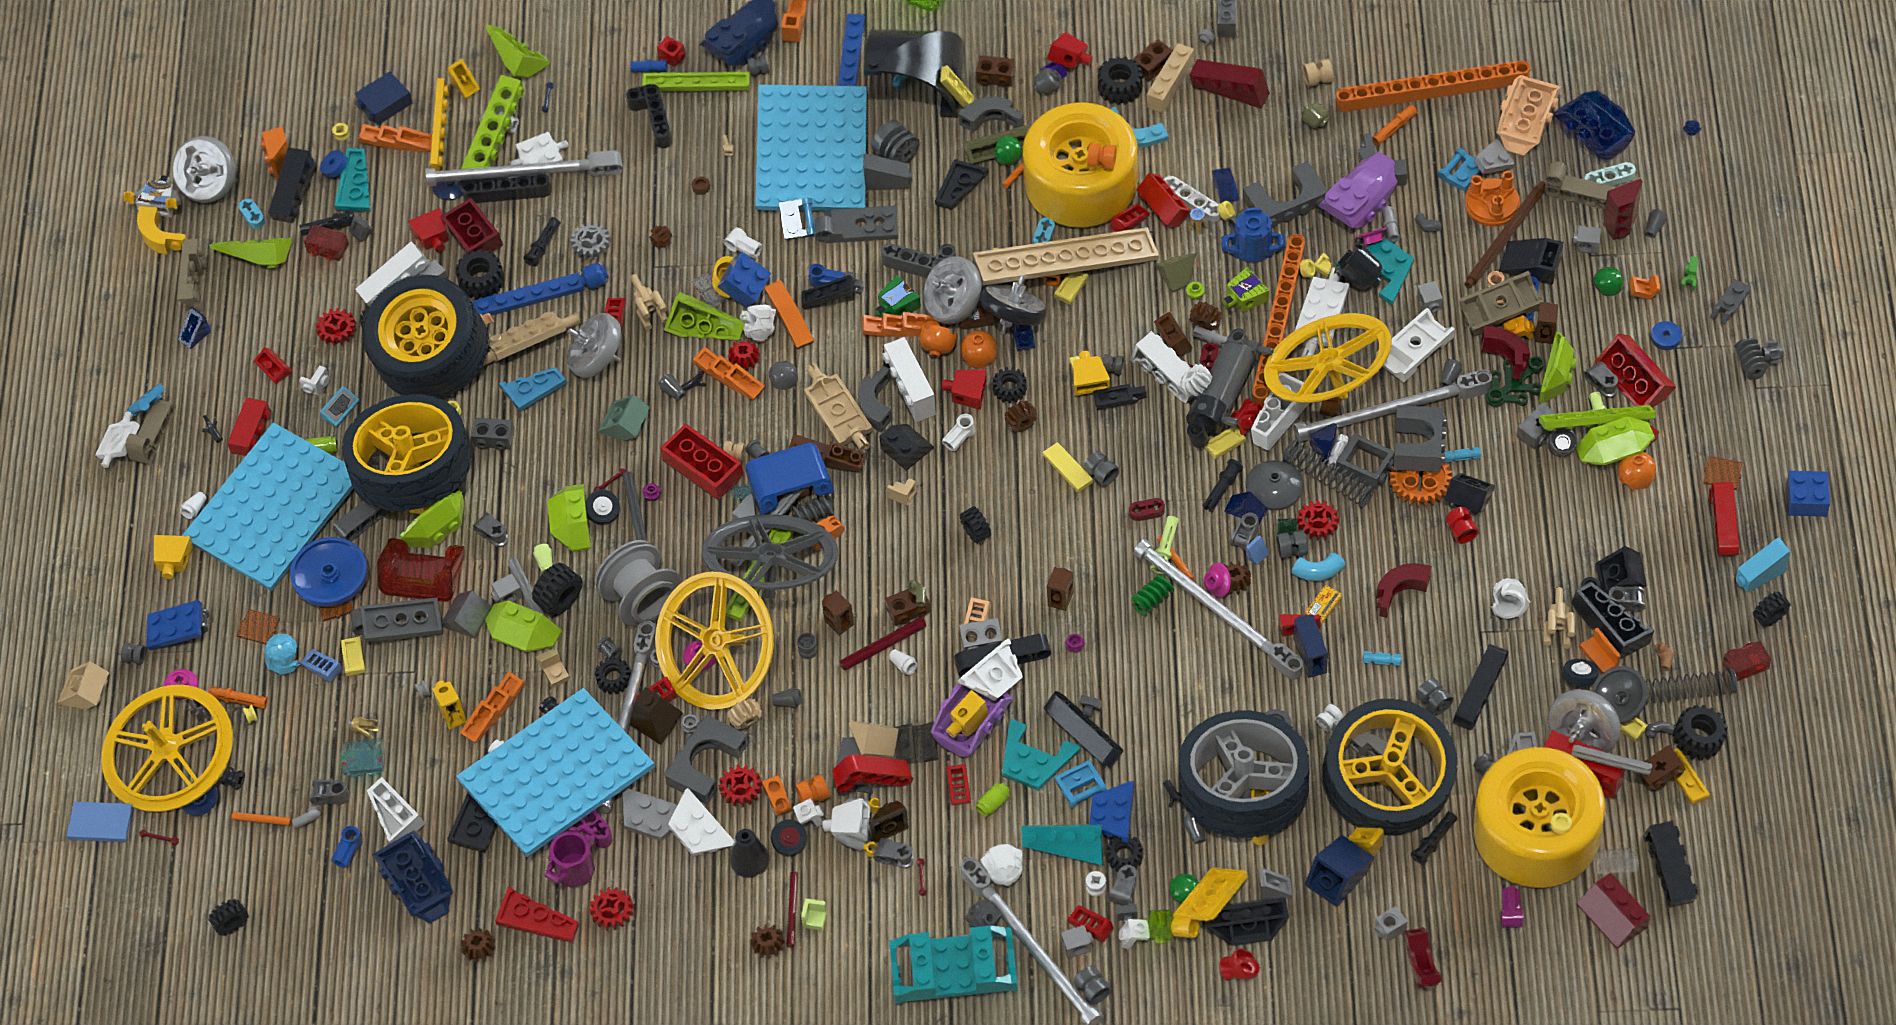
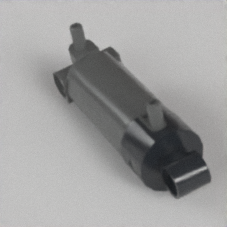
M1236 328L1230 332L1227 341L1224 342L1210 370L1212 375L1211 384L1207 386L1203 393H1199L1196 396L1186 416V421L1189 424L1187 434L1192 445L1196 448L1206 446L1210 440L1209 436L1219 435L1224 424L1238 425V418L1228 416L1254 361L1258 360L1260 354L1272 355L1274 352L1273 348L1264 347L1261 342L1248 340L1245 331L1241 328Z

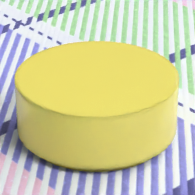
M1224 201L1218 205V211L1222 219L1227 220L1235 215L1234 207L1230 202Z
M1311 259L1302 260L1300 263V272L1304 278H1311L1315 274V264Z
M1557 813L1552 817L1551 829L1555 833L1562 835L1571 830L1572 820L1567 814Z

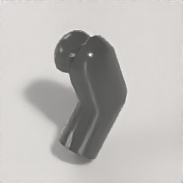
M1423 213L1415 217L1420 227L1426 232H1435L1442 228L1440 221L1427 220Z
M1657 721L1647 725L1645 734L1652 738L1659 731L1673 734L1675 725Z

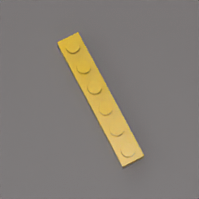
M437 78L430 159L431 168H435V171H440L441 167L444 166L442 153L445 152V144L443 138H446L444 124H447L445 110H448L446 96H449V85H446L444 78Z

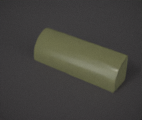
M1032 124L962 142L969 163L973 164L995 158L996 142L1004 136L1017 138L1023 150L1025 136Z

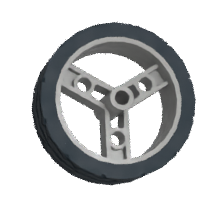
M1253 710L1229 711L1204 720L1203 723L1201 722L1190 731L1184 739L1179 752V793L1182 795L1180 797L1184 808L1191 817H1195V821L1201 826L1217 834L1222 833L1224 836L1253 838L1254 836L1269 835L1283 829L1298 817L1309 795L1310 764L1309 754H1307L1308 749L1304 739L1284 720ZM1253 750L1267 753L1278 759L1281 763L1254 760ZM1219 755L1228 771L1210 789L1201 780L1198 772L1205 763ZM1252 789L1273 790V792L1265 796L1251 798Z

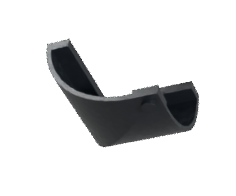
M871 29L866 46L864 75L882 76V73L895 74L921 81L941 94L940 117L958 118L959 102L940 80L941 69L944 66H948L961 80L964 43L958 34L950 31Z

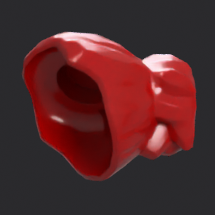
M1241 948L1236 949L1230 957H1223L1219 961L1220 971L1224 980H1232L1234 978L1249 980L1256 977L1260 971V965L1252 953Z

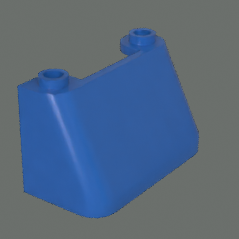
M805 443L750 460L745 466L751 494L761 515L771 512L777 507L776 496L811 485H813V489L818 495L824 496L834 493L823 458L817 445L814 443Z

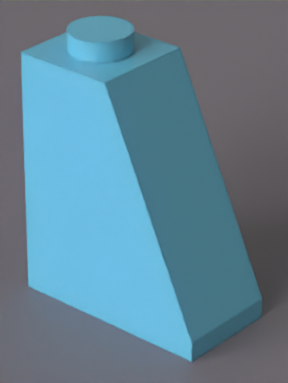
M1779 537L1738 568L1736 575L1737 584L1748 593L1785 573L1791 551Z

